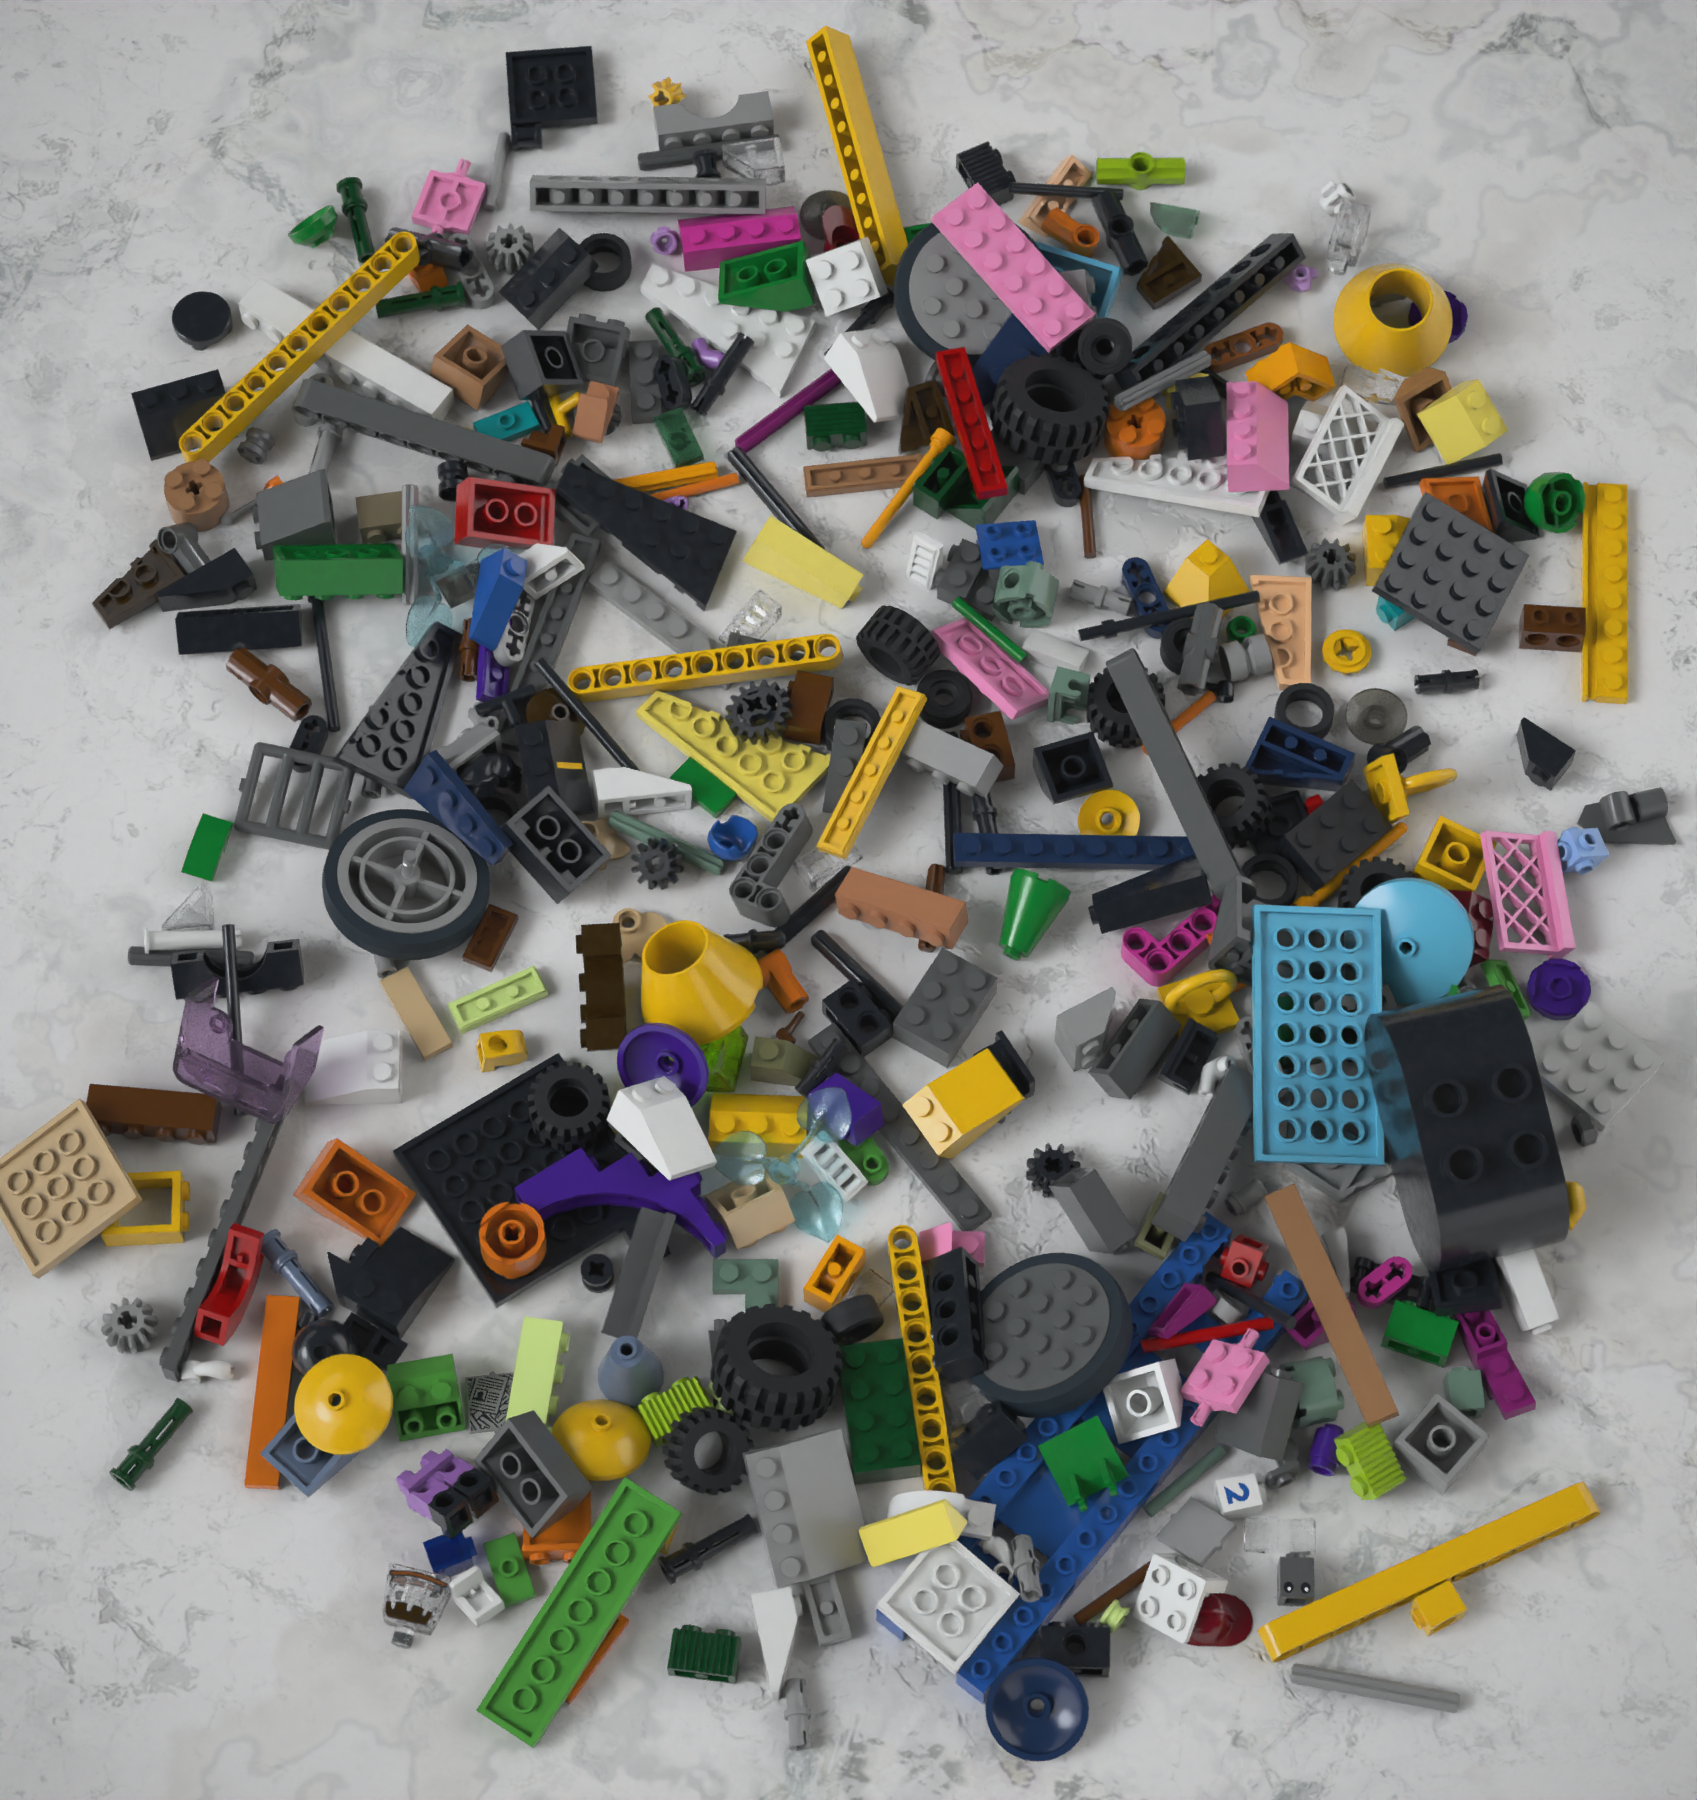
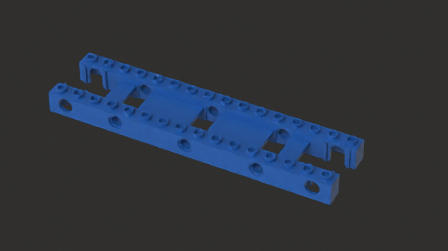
M1207 1211L1203 1214L1207 1219L1198 1234L1192 1232L1185 1242L1181 1241L1130 1302L1129 1306L1133 1318L1132 1341L1127 1357L1117 1374L1164 1361L1153 1352H1142L1141 1340L1149 1338L1147 1329L1185 1283L1201 1285L1204 1267L1212 1256L1218 1259L1225 1247L1229 1246L1232 1230ZM1286 1269L1280 1277L1278 1275L1274 1277L1271 1288L1262 1297L1266 1302L1291 1316H1294L1309 1302V1296L1302 1281ZM1249 1308L1248 1315L1244 1321L1266 1316ZM1203 1313L1177 1333L1220 1326L1221 1324L1207 1313ZM1274 1322V1329L1258 1332L1260 1337L1255 1342L1252 1350L1267 1354L1285 1332L1283 1326ZM1244 1335L1218 1339V1341L1237 1344ZM1212 1341L1192 1345L1204 1353ZM1179 1372L1182 1385H1184L1188 1378ZM1103 1390L1085 1404L1071 1411L1051 1417L1034 1418L1026 1428L1028 1439L999 1462L968 1499L995 1504L993 1528L996 1529L1002 1523L1016 1535L1025 1534L1031 1536L1033 1548L1049 1559L1039 1572L1043 1596H1039L1040 1599L1034 1602L1022 1600L1019 1580L1013 1575V1583L1010 1586L1019 1592L1020 1595L997 1624L988 1632L971 1656L960 1666L956 1675L957 1685L983 1704L986 1701L990 1686L997 1675L1004 1668L1021 1658L1041 1633L1042 1626H1047L1220 1411H1211L1203 1426H1197L1192 1423L1190 1418L1195 1413L1199 1404L1183 1398L1180 1427L1122 1444L1118 1443ZM1098 1415L1113 1445L1131 1458L1125 1465L1129 1476L1117 1482L1119 1494L1114 1497L1110 1495L1108 1487L1088 1496L1087 1505L1089 1510L1082 1513L1078 1502L1068 1506L1038 1445ZM960 1535L957 1541L994 1571L995 1566L1000 1561L991 1554L983 1552V1548L979 1546L982 1539ZM1003 1572L999 1573L998 1575L1008 1583L1009 1575ZM876 1609V1621L903 1641L908 1634L880 1610Z

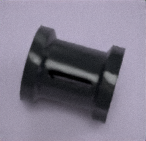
M541 123L536 124L535 127L511 125L513 151H518L519 148L536 147L538 150H541Z
M698 150L693 154L694 165L697 168L695 177L721 178L720 172L717 171L718 155L715 150Z

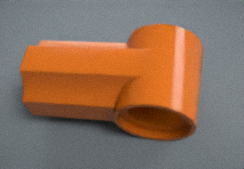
M1057 207L1051 210L1040 228L1067 247L1069 252L1088 258L1093 257L1099 242V233L1095 227L1088 224L1081 225ZM1079 241L1086 242L1088 245H1084Z
M775 949L757 960L763 975V988L769 989L786 1014L798 1011L809 1001L808 994L793 975L792 967L780 949Z

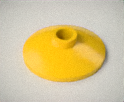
M1106 789L1093 793L1083 802L1078 813V828L1081 835L1136 836L1140 827V813L1136 803L1127 794L1115 789ZM1106 813L1112 814L1113 817L1112 821L1108 824L1102 822V817Z

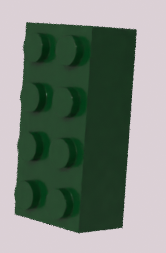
M903 1338L839 1346L842 1352L841 1361L843 1363L839 1379L854 1484L861 1485L920 1477L921 1462Z

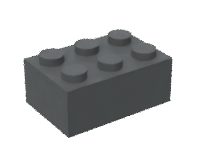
M942 947L894 1020L893 1038L948 1068L996 995L997 977Z

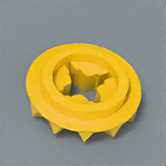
M1342 629L1331 633L1325 639L1322 647L1324 663L1330 666L1332 672L1336 670L1342 672L1344 676L1347 673L1353 672L1357 675L1361 669L1366 668L1372 652L1368 640L1361 633L1349 629ZM1341 645L1348 652L1353 651L1351 655V661L1350 659H1347L1345 655L1340 656L1342 650Z

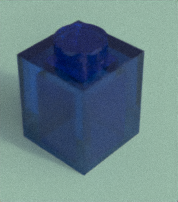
M463 1532L452 1540L443 1534L423 1542L434 1576L441 1581L469 1570L474 1566L472 1557L478 1555L472 1537L465 1538Z

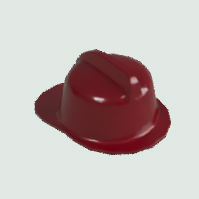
M834 205L824 211L822 224L826 240L823 252L860 239L851 210L844 206Z
M1210 1593L1209 1597H1204L1191 1637L1186 1644L1228 1647L1241 1643L1247 1638L1252 1629L1253 1619L1251 1610L1244 1601L1234 1595Z

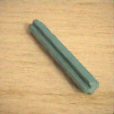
M615 810L609 818L608 826L645 844H647V839L650 837H654L657 843L660 838L666 837L668 840L667 848L673 843L678 844V848L673 852L675 856L683 854V861L713 875H719L724 867L725 860H722L717 855L618 810Z

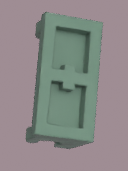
M1057 666L1049 691L1048 722L1053 723L1055 720L1070 725L1079 723L1078 717L1069 716L1066 711L1070 708L1086 711L1090 674Z

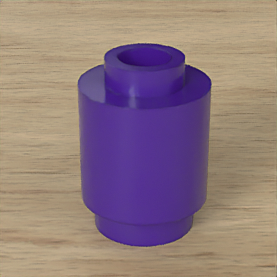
M1329 1423L1325 1424L1324 1427L1316 1428L1308 1455V1461L1310 1462L1308 1467L1311 1471L1324 1476H1334L1335 1471L1340 1469L1341 1463L1336 1456L1337 1446L1334 1438L1344 1434L1343 1428Z

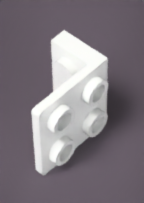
M1153 1553L1133 1611V1617L1181 1643H1188L1204 1597H1209L1210 1593H1224L1228 1580L1203 1567L1201 1568L1177 1553Z

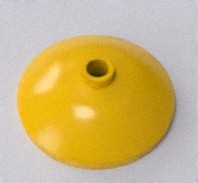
M353 1354L330 1356L314 1365L300 1382L294 1403L296 1422L303 1436L316 1448L335 1455L354 1454L375 1443L387 1428L393 1410V1394L387 1377L373 1362ZM337 1395H340V1404L338 1406H333V1398Z
M607 1399L587 1400L569 1407L556 1419L551 1432L584 1477L594 1481L615 1480L633 1473L645 1462L651 1448V1433L641 1415L630 1406Z

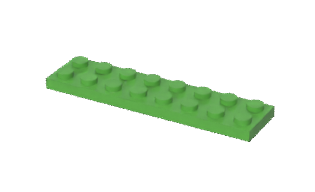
M624 1477L476 1711L529 1746L536 1748L683 1514Z

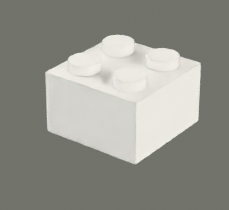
M868 236L805 260L826 316L871 301L888 293Z

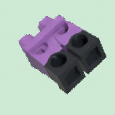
M445 1449L440 1454L430 1450L422 1456L420 1461L421 1470L416 1474L410 1470H405L396 1479L400 1491L406 1497L409 1508L440 1526L443 1534L451 1540L474 1522L473 1517L478 1519L499 1502L492 1477L464 1460L454 1457L453 1453L448 1449Z

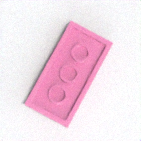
M966 618L931 631V634L938 643L940 653L948 658L961 674L970 679L978 687L979 691L991 699L1000 708L1001 712L1011 720L1048 705L1049 691L1019 662Z

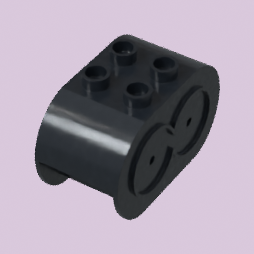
M1494 985L1369 1015L1365 1026V1050L1370 1080L1406 1225L1415 1249L1424 1265L1431 1272H1439L1564 1241L1569 1230V1201L1564 1171L1531 1039L1521 1012L1510 992L1502 985Z

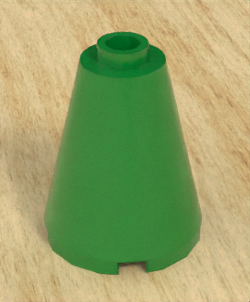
M1016 868L1010 876L999 946L1004 949L1003 955L1020 961L1021 957L1028 958L1069 901L1071 891L1055 880L1049 878L1048 881L1038 878V873Z

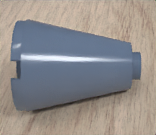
M622 1336L616 1339L604 1356L598 1369V1384L608 1400L620 1402L631 1408H638V1405L642 1403L641 1401L645 1396L653 1392L660 1393L664 1382V1371L660 1359L653 1351L633 1336Z

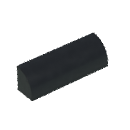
M301 604L178 612L175 618L179 655L228 652L241 649L242 647L247 650L302 646Z

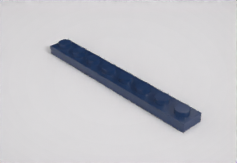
M954 833L953 836L954 867L1155 870L1195 854L1186 836Z

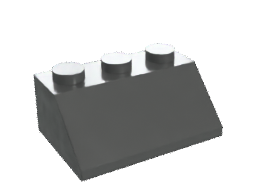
M534 1410L508 1418L473 1460L483 1473L492 1477L496 1491L531 1538L537 1537L573 1511L593 1488Z

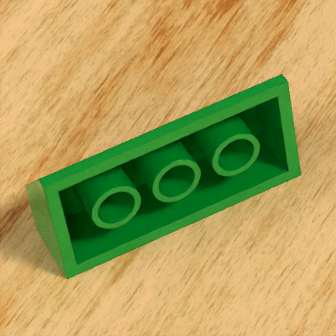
M395 543L273 545L276 589L279 595L284 596L286 600H301L303 596H315L319 600L333 599V595H345L348 599H362L364 595H376L377 598L390 599L394 597V594H403V557Z

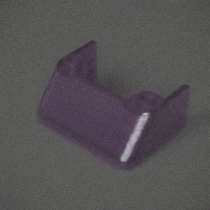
M212 977L186 996L173 1061L174 1075L181 1083L267 1123L276 1124L290 1113L315 1071L324 1027L318 1025L292 1045V1049L286 1053L284 1062H281L231 1039L233 1024L230 1017L224 1011L213 1007L219 979Z

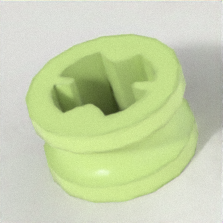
M1115 1599L1110 1604L1099 1621L1103 1626L1108 1625L1112 1634L1117 1631L1130 1612L1129 1607L1122 1608L1118 1599Z

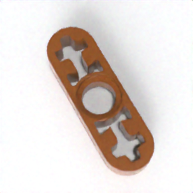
M1268 322L1208 344L1203 350H1206L1210 355L1214 354L1217 358L1221 357L1220 361L1212 358L1211 366L1208 369L1214 373H1220L1274 353L1282 345L1283 330L1279 325ZM1268 334L1270 338H1275L1274 341H1270L1269 338L1264 339V336ZM1238 343H1246L1251 349L1246 353H1240L1235 350L1234 346Z

